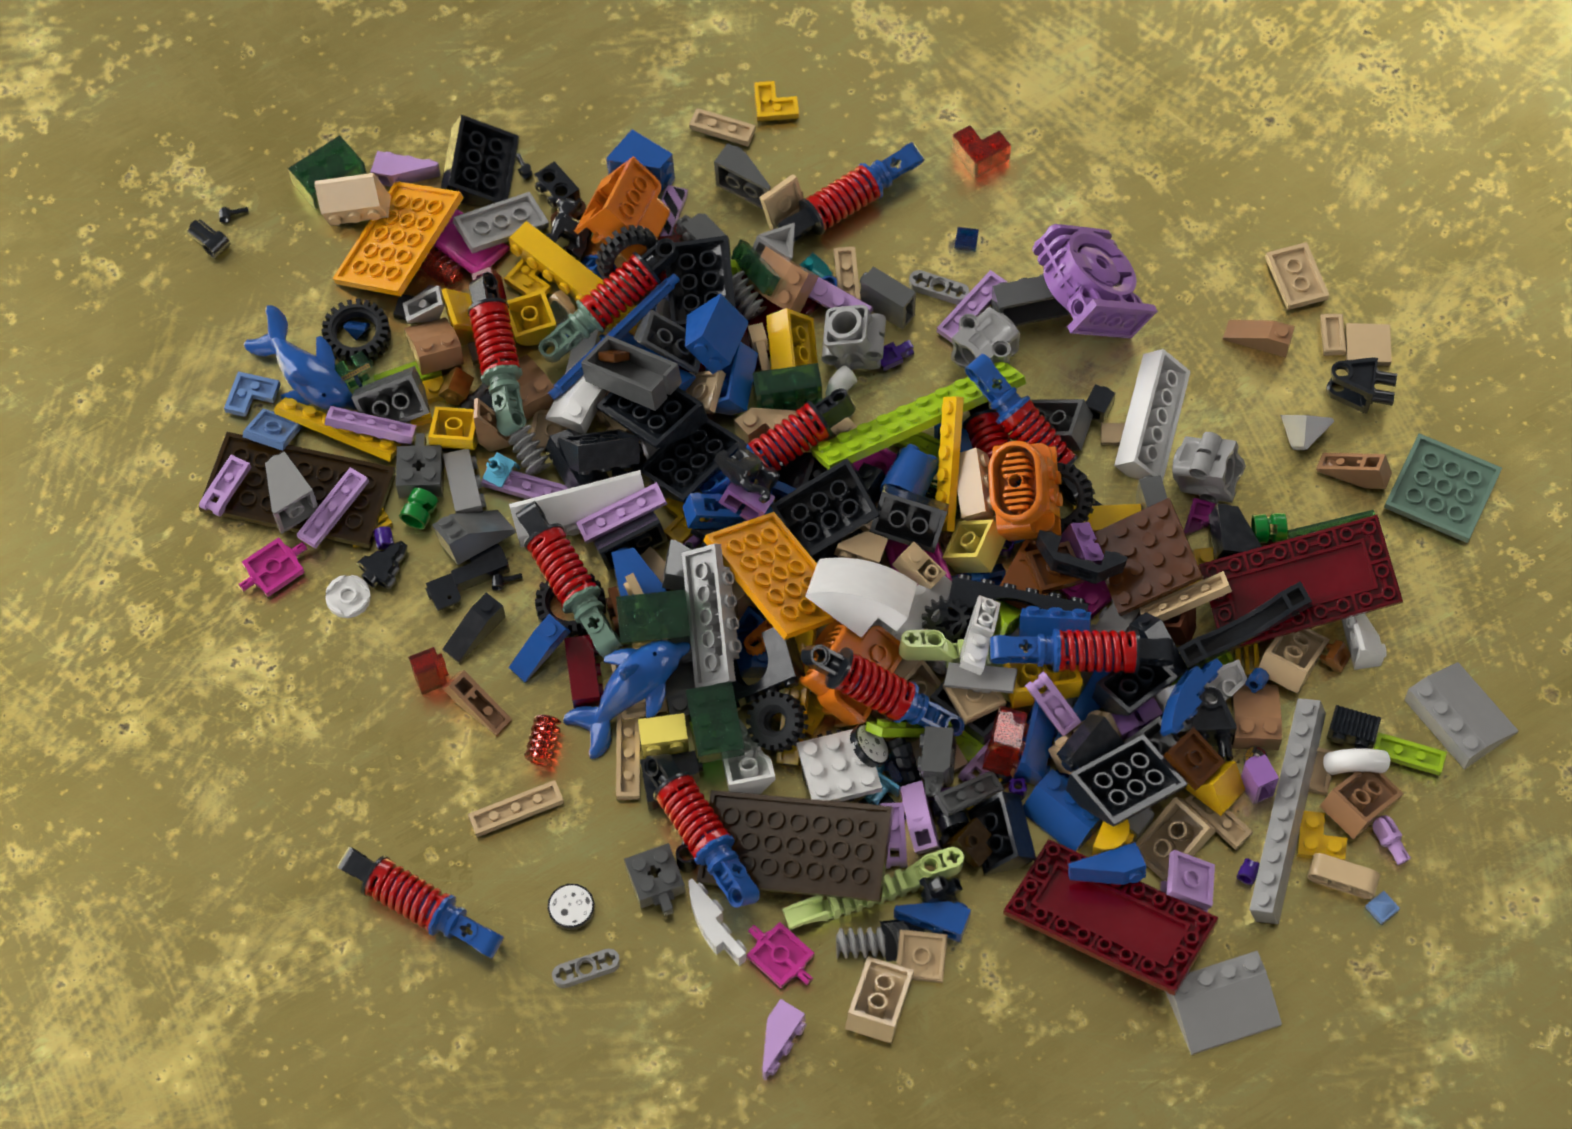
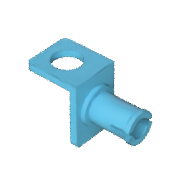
M496 452L495 456L488 460L491 463H486L487 470L483 475V479L502 488L513 467L518 470L521 467L515 461Z
M890 753L889 760L884 765L878 768L876 766L882 785V792L866 795L865 800L869 804L873 801L872 805H878L887 792L896 797L900 795V786L882 774L891 762Z

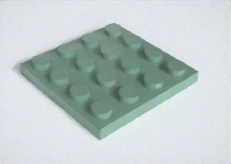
M1419 433L1384 508L1468 543L1501 473L1502 467Z

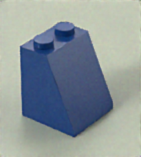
M633 129L606 158L609 175L634 156L659 180L661 192L675 180L673 154Z
M720 293L687 315L685 347L714 375L731 363L749 321Z
M620 548L617 551L611 552L618 592L627 619L639 617L633 605L637 601L634 595H628L623 585L627 582L625 577L634 573L653 613H661L660 605L668 603L666 588H662V582L634 548Z

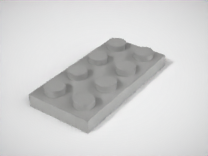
M530 192L453 217L455 227L472 253L508 242L509 237L526 221L539 231L549 226V221Z

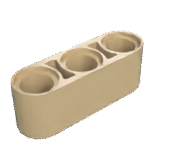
M1316 853L1313 855L1307 878L1312 882L1365 899H1373L1380 874L1375 870L1345 860Z

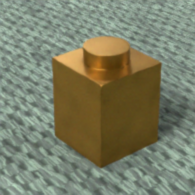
M455 367L446 374L438 396L445 399L447 403L457 406L467 399L474 377Z

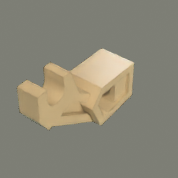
M763 323L748 326V336L752 349L758 353L763 383L772 382V374L766 351L769 350Z

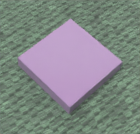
M1174 849L1169 853L1167 895L1208 910L1213 906L1215 864Z

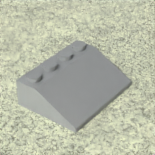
M1459 662L1435 672L1408 689L1404 699L1464 770L1518 733L1517 728Z
M1258 951L1190 972L1175 996L1166 992L1191 1055L1282 1025L1267 972Z

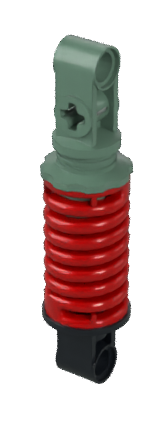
M664 238L659 240L642 256L637 252H633L628 262L622 263V268H616L615 273L609 274V279H603V284H597L596 289L590 290V295H584L580 300H577L576 304L579 309L574 314L570 313L565 322L558 325L552 333L540 342L539 351L542 356L551 363L559 361L584 338L588 339L593 331L598 330L603 333L609 324L614 323L612 315L620 318V311L626 313L628 310L625 304L628 307H633L634 303L631 299L635 302L640 301L638 293L642 297L646 296L647 293L644 288L650 292L659 285L661 281L658 275L679 257V251L671 239ZM666 248H672L669 254H663ZM555 346L553 353L546 354L549 347Z
M485 272L469 284L473 304L469 306L467 312L473 327L472 330L482 375L481 381L490 386L489 393L492 396L497 428L502 435L510 436L526 425L519 392L520 385L517 382L523 375V372L520 368L518 355L516 354L517 349L513 339L512 325L510 324L509 304L506 300L500 298L496 277L490 272Z
M536 501L531 502L515 513L530 536L526 540L524 547L532 553V558L536 561L541 573L545 575L544 578L549 582L550 588L553 589V593L562 604L563 612L566 614L573 613L575 621L583 624L595 648L603 658L621 648L623 643L602 612L604 609L603 603L597 599L601 594V589L595 582H591L592 577L590 574H587L588 570L586 567H583L584 564L582 560H579V555L575 553V549L571 546L569 539H566L563 526L559 523L549 524L544 512Z

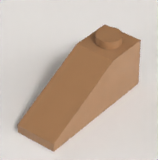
M1229 320L1223 340L1286 358L1295 326L1272 320Z
M479 398L474 399V423L478 443L489 452L513 446L508 443L510 436H504L499 432L496 425L495 411Z
M1322 453L1316 468L1319 473L1370 489H1386L1392 475L1386 454Z
M465 670L457 672L442 687L457 705L494 735H497L512 719Z

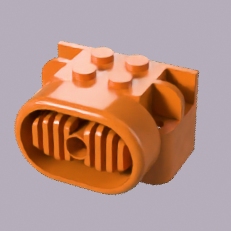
M633 156L601 180L574 232L578 234L587 227L593 233L591 241L594 244L601 240L607 245L608 243L605 239L608 236L613 239L615 236L612 232L615 230L621 234L620 228L626 227L629 231V225H634L635 228L640 225L652 231L658 239L670 215L669 207L658 198L661 192L659 180ZM635 244L625 248L619 254L628 261L633 252H637L642 256L647 252V247Z
M1010 441L1003 445L994 446L988 466L989 494L991 506L996 514V526L999 535L1008 541L1035 539L1038 537L1039 530L1051 531L1061 536L1060 506L1063 505L1062 494L1059 493V484H1061L1062 478L1057 466V448L1055 446L1048 447L1043 443L1029 444L1023 441ZM1022 479L1021 484L1018 486L1016 481Z
M835 619L834 622L829 623L821 631L815 640V645H824L837 653L841 649L848 647L852 649L854 654L861 655L862 658L882 666L884 669L891 671V673L895 672L902 660V657L899 655L900 641L883 627L877 625L871 626L861 638ZM814 651L813 659L816 661L818 654ZM808 667L807 675L799 678V681L817 695L819 703L823 706L822 712L827 715L833 714L837 717L834 724L837 728L863 724L873 710L870 706H865L863 702L860 703L856 699L850 698L848 694H842L840 690L826 687V675Z

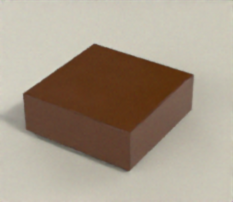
M615 349L598 352V360L611 363L630 360V352Z

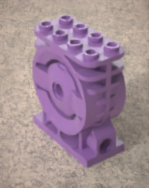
M1053 224L1034 243L1032 251L1038 256L1039 264L1044 266V279L1050 292L1070 312L1073 321L1067 326L1070 333L1131 339L1158 311L1155 305L1143 304L1141 298L1133 293L1136 287L1134 269L1126 256L1117 247L1116 242L1110 240L1112 238L1110 231Z

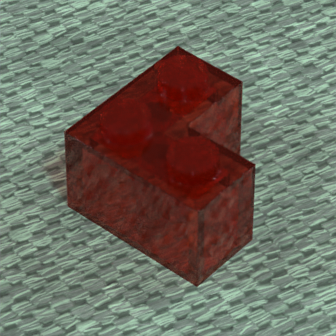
M971 125L952 134V150L974 178L1010 160L1011 144L1000 130L984 139L978 136Z
M1000 706L994 720L991 739L985 751L982 765L983 770L1009 777L1012 768H1017L1020 755L1023 754L1026 741H1022V738L1026 737L1029 724L1026 723L1027 713Z

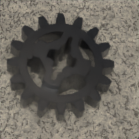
M940 595L938 602L931 599V607L925 605L924 608L927 613L921 615L922 620H924L922 628H928L927 630L939 629L944 632L942 633L944 637L953 643L955 638L957 640L962 639L961 634L966 635L967 629L965 627L969 625L970 621L967 619L971 618L970 612H965L967 610L966 604L960 606V598L954 602L952 601V595H949L947 600H944L943 596ZM939 609V612L937 613V615L932 616L933 613H934L936 610ZM944 617H947L948 620H949V623H945V621L943 620V618H944ZM956 625H960L959 628L953 632Z

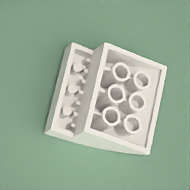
M824 558L817 562L805 597L862 638L877 618L895 631H898L908 619L917 583L906 575L875 562L853 558Z

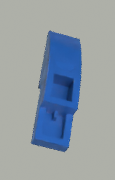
M1218 659L1204 664L1201 669L1196 666L1186 671L1178 680L1164 709L1160 731L1163 737L1171 733L1175 735L1184 728L1183 722L1186 719H1191L1198 712L1196 708L1202 703L1198 696L1205 691L1204 686L1207 682L1211 683L1218 677L1217 671L1223 666Z

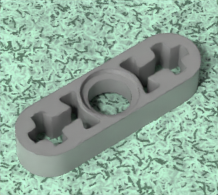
M916 270L909 276L911 290L958 305L969 294V288L965 284L922 270ZM918 279H922L919 284L915 283ZM942 284L945 286V289L943 291H936L933 289V286ZM959 291L963 292V294H961L960 297L956 296V294H958Z
M604 949L559 964L553 969V981L559 988H568L615 972L620 966L619 955L613 949ZM610 956L611 959H614L612 960V965L608 966L607 962H605V957ZM596 959H598V963L600 965L599 970H597V965L595 962ZM583 963H590L593 966V970L588 974L581 973L579 968ZM573 967H575L576 974L578 977L574 978V973L572 971ZM564 971L565 974H569L567 975V980L562 981L561 978H558L560 977V972Z

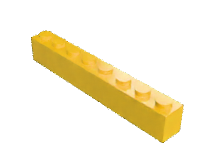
M524 222L509 237L510 250L515 256H521L532 269H538L547 281H553L566 295H571L575 301L580 300L584 295H590V290L596 289L597 284H603V280L529 222ZM625 304L628 310L626 313L620 311V318H616L614 315H612L614 323L608 325L609 329L612 330L636 307V305H634L633 307H628ZM638 323L628 333L635 336Z

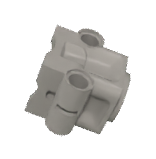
M866 305L832 307L828 309L824 325L822 361L826 364L834 365L837 370L843 365L851 370L880 369L884 351L886 317L878 313L871 314Z
M988 307L978 317L973 314H964L959 320V331L952 337L953 350L951 360L959 367L965 368L979 355L985 354L992 360L993 364L1002 361L1010 365V358L1019 350L1020 332L1007 316L996 312L991 307Z
M1204 432L1202 438L1186 436L1182 445L1175 453L1172 465L1173 478L1177 482L1180 491L1199 495L1201 500L1215 504L1218 501L1232 503L1236 494V484L1246 467L1244 459L1238 454L1239 446L1237 441L1222 439L1213 432Z

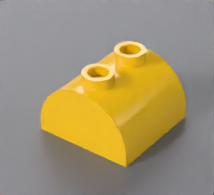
M544 289L507 300L510 324L518 344L524 346L540 344L557 327Z
M435 406L428 436L429 446L441 445L442 449L475 450L478 439L474 423V409Z
M1128 819L1114 827L1104 821L1102 822L1093 846L1092 856L1132 843L1134 834L1129 833L1130 825Z

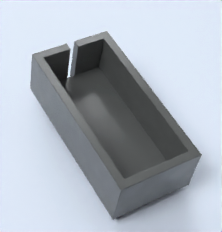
M1044 274L1033 278H1021L1018 281L1009 283L1001 282L992 288L991 308L1007 316L1015 326L1071 315L1050 292L1045 282Z
M609 335L581 362L586 382L655 411L667 399V394L671 395L682 383L677 363ZM612 349L630 352V360L617 363L598 360V352Z

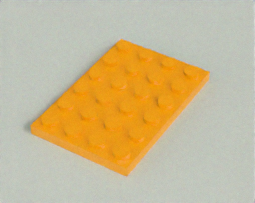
M395 181L388 192L391 195L388 218L369 221L332 278L334 282L338 285L402 296L464 197L461 192Z
M775 512L706 534L703 541L707 546L721 544L723 566L730 567L736 582L784 640L834 622V617L805 597L817 563Z

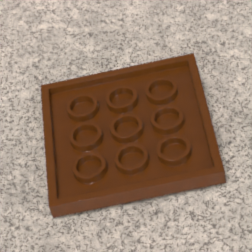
M1170 498L1094 532L1096 537L1094 543H1099L1103 555L1107 550L1118 552L1128 557L1124 571L1105 580L1120 616L1204 578Z

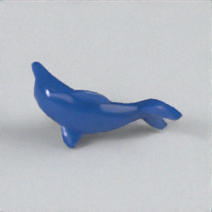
M267 305L265 312L268 320V333L257 339L246 340L244 347L247 351L257 356L276 354L279 368L285 380L294 389L281 394V400L285 397L292 398L299 403L305 405L313 404L324 410H329L330 406L357 410L351 398L353 394L335 370V356L330 344L322 336L316 337L315 356L286 340L288 322L285 315L277 307Z
M657 640L643 645L639 649L626 648L615 650L604 657L605 663L618 665L605 686L599 707H577L566 713L563 719V723L566 725H576L590 731L591 743L588 753L590 759L602 756L609 748L612 740L610 721L618 714L644 699L646 700V718L654 717L660 711L666 696L665 682L677 668L680 659L689 652L691 648L689 643L681 642L675 644L665 640Z

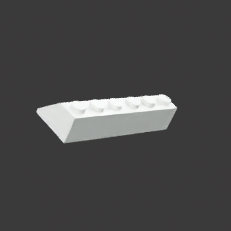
M1164 349L1143 354L1114 464L1126 476L1135 479H1142L1149 475H1161L1163 481L1191 372Z
M640 470L509 504L520 546L524 547L526 540L530 536L515 513L531 502H537L549 524L559 523L563 526L566 535H577L580 533L576 524L577 521L645 488Z

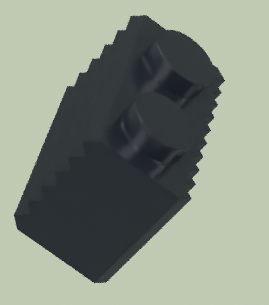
M1336 705L1327 737L1338 744L1346 742L1353 744L1355 748L1373 749L1381 717Z

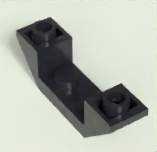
M1039 530L1036 546L1052 571L1094 584L1124 571L1128 557L1118 552L1106 550L1101 565L1095 564L1091 560H1082L1068 553L1057 552L1062 536H1058L1051 531Z

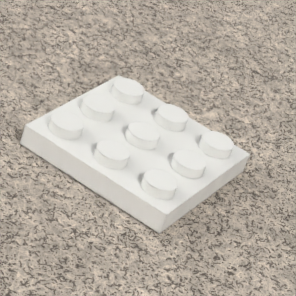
M853 729L796 743L811 799L841 802L882 792V785L876 766L872 768L861 762L853 750L856 748L854 743L851 744L850 734Z

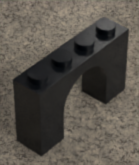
M774 627L761 632L768 655V667L764 676L758 682L747 685L740 675L737 660H733L735 681L712 687L717 708L728 713H734L739 711L743 705H751L753 701L759 702L758 697L760 695L767 696L766 693L768 692L775 693L783 688L798 686L799 678L806 675L795 636L784 640Z

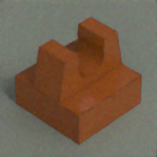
M1335 640L1334 644L1326 645L1328 654H1321L1319 658L1323 664L1331 667L1334 672L1341 673L1351 654L1344 641Z

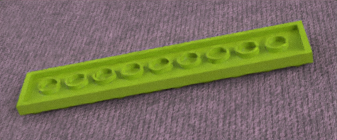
M1000 361L994 363V366L1011 387L1018 388L1026 384L1025 376L1007 362ZM969 377L959 379L945 388L937 389L934 393L919 397L914 402L899 406L892 412L879 415L870 422L859 424L850 431L842 432L828 441L818 443L817 446L811 448L812 456L827 470L847 458L854 463L942 422L943 397H964L963 413L989 400Z

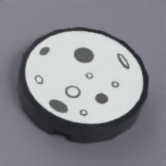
M866 723L859 724L850 734L851 744L854 743L856 747L853 749L856 756L869 767H881L889 760L890 753L884 737H879L865 731Z
M568 883L559 886L552 892L548 899L547 909L550 919L557 927L563 930L574 931L584 925L586 926L591 921L595 911V903L592 894L587 888L579 884Z

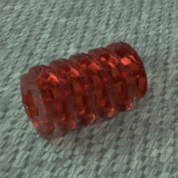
M432 247L420 266L422 272L433 277L435 281L440 282L447 289H455L463 277L461 273L462 266L460 264L455 265V261L449 260L448 256H442V252H435L434 247Z
M537 715L533 719L534 725L531 727L532 733L529 735V742L526 745L527 750L524 756L534 765L551 767L552 762L548 759L554 758V753L549 750L556 749V745L552 742L559 740L555 734L561 732V729L555 725H559L562 722L550 715Z

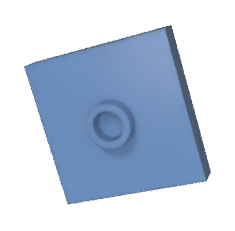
M263 408L244 429L243 438L284 450L302 429V425Z

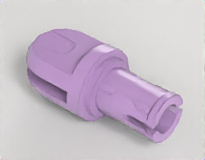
M1387 815L1377 817L1373 822V830L1381 846L1388 847L1397 865L1410 860L1411 857L1401 842L1403 835L1393 819Z

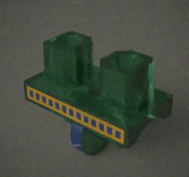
M362 351L351 356L356 366L351 370L348 369L344 360L335 364L336 372L344 381L354 377V380L348 382L350 388L357 385L359 387L365 386L364 382L369 380L370 376L368 373L361 376L360 373L375 365L372 359L368 360Z

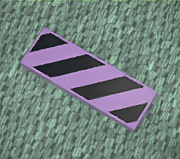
M671 185L666 187L661 201L669 207L670 215L658 240L664 238L671 239L673 226L680 216L688 195L687 189Z

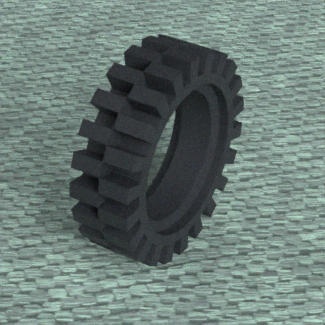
M629 225V231L626 227L620 228L621 234L616 230L612 232L615 237L611 239L608 236L605 239L608 244L602 243L600 245L602 251H597L599 258L596 259L597 270L602 278L609 279V274L615 273V259L625 248L640 244L646 246L648 251L658 243L659 240L653 232L640 225L637 228L634 225Z
M349 299L347 300V306H344L342 302L338 303L339 309L337 310L335 307L330 309L332 315L326 314V321L323 320V329H321L323 338L332 348L335 360L338 358L341 364L346 360L348 366H352L353 361H355L357 366H362V360H365L366 364H370L371 357L375 361L379 359L378 353L383 355L385 353L384 347L388 348L389 340H391V330L384 310L382 308L379 309L376 303H373L371 306L370 301L366 299L364 304H362L361 299H356V304H352V300ZM352 318L368 319L376 326L375 335L370 342L360 347L343 345L337 339V332L344 322Z
M1057 463L1061 478L1069 479L1078 491V503L1075 510L1069 516L1061 519L1062 534L1070 523H1083L1090 519L1088 515L1093 513L1092 504H1095L1096 499L1093 498L1095 490L1091 487L1093 484L1087 479L1088 476L1069 464Z
M590 574L592 577L591 582H595L596 585L599 586V588L601 589V594L597 599L603 603L604 609L602 612L606 614V600L603 587L601 588L600 581H595V576ZM547 581L546 583L541 582L539 585L540 590L536 591L537 599H535V606L540 623L548 614L555 616L550 609V603L555 594ZM556 617L571 631L568 635L569 638L574 637V635L584 636L583 633L587 632L582 623H577L575 620H562Z

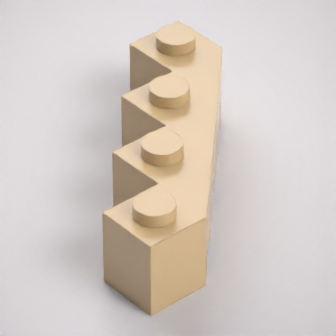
M750 408L734 420L735 433L748 444L753 439L759 438L762 433L766 434L768 429H773L775 424H780L781 420L787 419L790 414L795 415L796 411ZM847 417L831 428L833 436L823 441L830 440L838 434L850 431L857 426ZM813 435V437H814L815 440L817 441V445H818V443H820V442H819V441L816 439V437Z

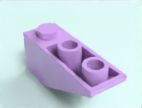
M377 151L370 173L376 175L382 185L392 187L395 181L414 183L440 177L441 175L438 162L431 159L423 160L409 155L402 156L392 152Z
M923 781L901 786L900 791L908 830L915 853L920 855L941 849Z
M782 999L779 1000L767 1018L762 1069L763 1079L767 1080L770 1074L773 1076L780 1066L779 1060L783 1054L785 1056L788 1055L794 1044L792 1043L796 1035L800 1036L807 1025L805 1023V1013Z

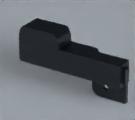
M498 543L471 557V563L456 568L450 574L426 583L427 588L425 590L429 599H432L437 611L458 604L461 600L459 592L489 581L495 574L504 575L510 572L506 556Z

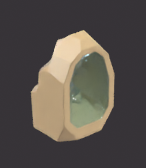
M562 290L555 292L548 299L556 323L565 322L570 313L574 314V304L570 301V297Z

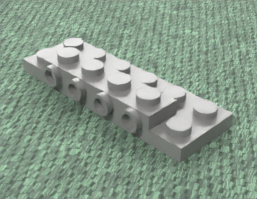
M711 544L682 553L696 689H705L734 682L733 660L739 659V652L742 649L740 641L737 640L736 631L739 628V621L735 617L734 607L737 604V599L732 593L734 575L730 571V567H723L721 544Z

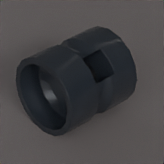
M936 800L931 802L930 807L934 817L938 819L937 825L941 835L944 833L953 834L969 823L965 811H960L946 817Z

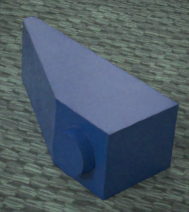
M548 614L533 631L509 668L526 683L571 631L555 616Z
M1136 842L1069 863L1068 876L1070 880L1124 885L1130 882L1136 883L1146 878V863Z
M944 901L896 905L894 908L895 919L919 926L933 933L948 934L947 938L957 942H961L971 917V909L961 902Z

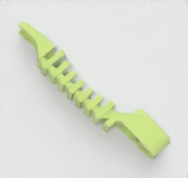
M907 630L901 636L899 655L905 660H944L946 668H948L949 662L960 663L961 659L959 657L964 639H958L957 643H952L938 630ZM988 649L985 666L1003 667V664L991 662L990 649Z
M949 847L925 855L904 871H901V869L895 870L894 877L890 878L889 874H886L881 902L827 897L826 900H823V896H815L785 907L782 911L789 930L812 922H827L832 918L836 920L841 915H851L853 911L859 912L862 911V908L867 907L868 909L873 907L874 904L878 903L880 905L886 900L892 901L898 896L904 897L909 891L912 893L918 892V888L922 886L919 880L923 877L935 878L943 876L948 878L958 874L962 868L964 855L959 848ZM931 865L936 870L928 871L925 869V866Z

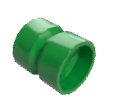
M416 487L412 489L407 499L408 503L404 505L399 518L410 527L422 530L425 529L430 519V514L434 512L439 501L431 492Z
M1272 513L1270 517H1267L1266 514L1252 515L1251 529L1259 543H1268L1269 539L1273 542L1287 540L1288 526L1285 513ZM1270 524H1272L1273 531H1270Z

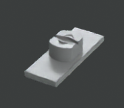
M949 662L944 683L945 687L972 689L973 692L981 691L982 693H990L992 691L1013 693L1018 672L1016 668L985 666L982 674L978 675L960 668V663Z

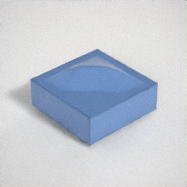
M1385 891L1365 906L1381 925L1400 910Z

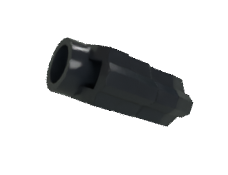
M399 541L389 545L384 551H376L371 556L362 557L356 564L364 572L361 575L363 580L373 588L379 584L390 590L396 583L395 577L400 571L399 563L405 558L408 548L407 544Z
M896 737L887 741L892 764L898 773L902 785L905 786L922 781L911 743L906 742L905 737Z

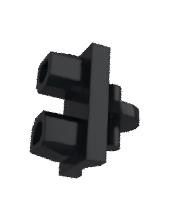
M943 876L935 878L923 877L919 880L920 885L924 887L921 893L923 903L944 901L955 903L958 901L956 894L963 890L957 877H952L949 880Z

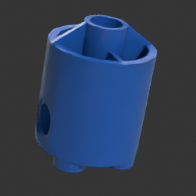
M908 444L906 448H901L880 486L881 493L884 484L926 496L932 480L938 472L937 464L939 459L934 455H927L919 451V448L913 444Z

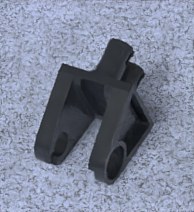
M1375 357L1338 361L1331 368L1332 377L1327 384L1326 392L1332 399L1362 413H1368L1369 406L1373 402L1393 406L1395 392L1375 389L1374 385L1383 384L1395 387L1398 373L1378 370V358ZM1343 369L1348 375L1338 376L1336 371ZM1339 384L1343 386L1344 390L1335 391L1331 386Z
M1207 687L1199 696L1202 703L1196 708L1198 712L1194 715L1191 728L1194 727L1211 746H1218V754L1223 760L1226 753V761H1232V744L1237 729L1236 723L1222 693L1215 687ZM1207 694H1213L1217 699V703L1213 705L1207 704L1204 698Z

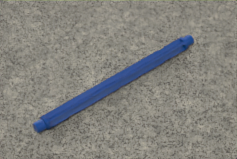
M673 273L668 279H664L607 335L619 340L624 337L675 288V285L680 281L679 277ZM601 341L553 385V388L548 392L551 398L555 400L560 394L563 395L584 375L581 362Z

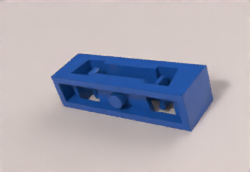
M690 493L682 507L688 528L721 530L747 521L739 516L746 505L742 503L737 512L734 513L719 503L723 496L721 494ZM769 506L765 514L774 512L771 506ZM700 518H705V520L713 518L711 522H699Z

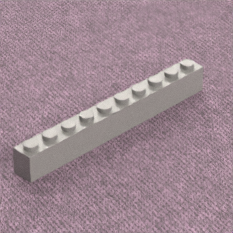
M1300 698L1297 700L1249 909L1256 922L1279 924L1326 716L1321 700Z

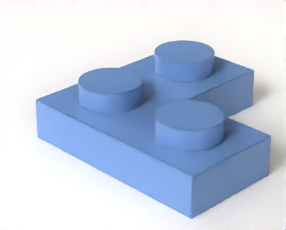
M238 371L224 406L225 413L246 417L253 399L274 403L281 386L280 381Z

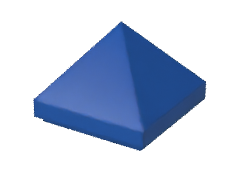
M349 321L344 324V329L355 340L370 328V324L364 322Z

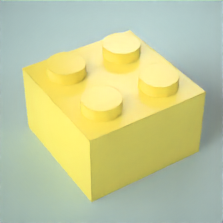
M994 520L958 521L942 558L956 573H991L1006 539L999 535Z
M684 713L638 719L643 759L652 755L665 753L671 755L689 751Z

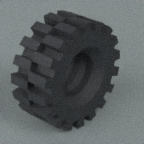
M768 692L766 693L767 696L760 695L758 697L760 701H753L751 704L754 709H748L747 714L751 715L750 719H746V724L751 726V728L747 729L748 734L753 735L751 739L753 742L758 743L759 747L777 752L791 750L792 745L796 746V743L799 742L798 738L804 739L806 734L802 733L803 729L808 730V725L804 724V720H808V715L803 714L806 710L805 707L799 705L801 702L798 699L784 693ZM777 713H781L785 717L784 727L780 731L773 730L771 726L772 718Z

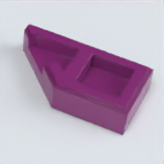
M1193 498L1184 528L1186 537L1209 526V514L1215 508V503Z

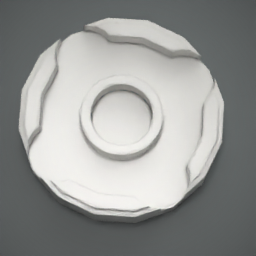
M343 575L332 580L328 585L325 599L328 608L333 614L342 618H352L366 610L370 603L371 594L369 586L362 578L356 575Z

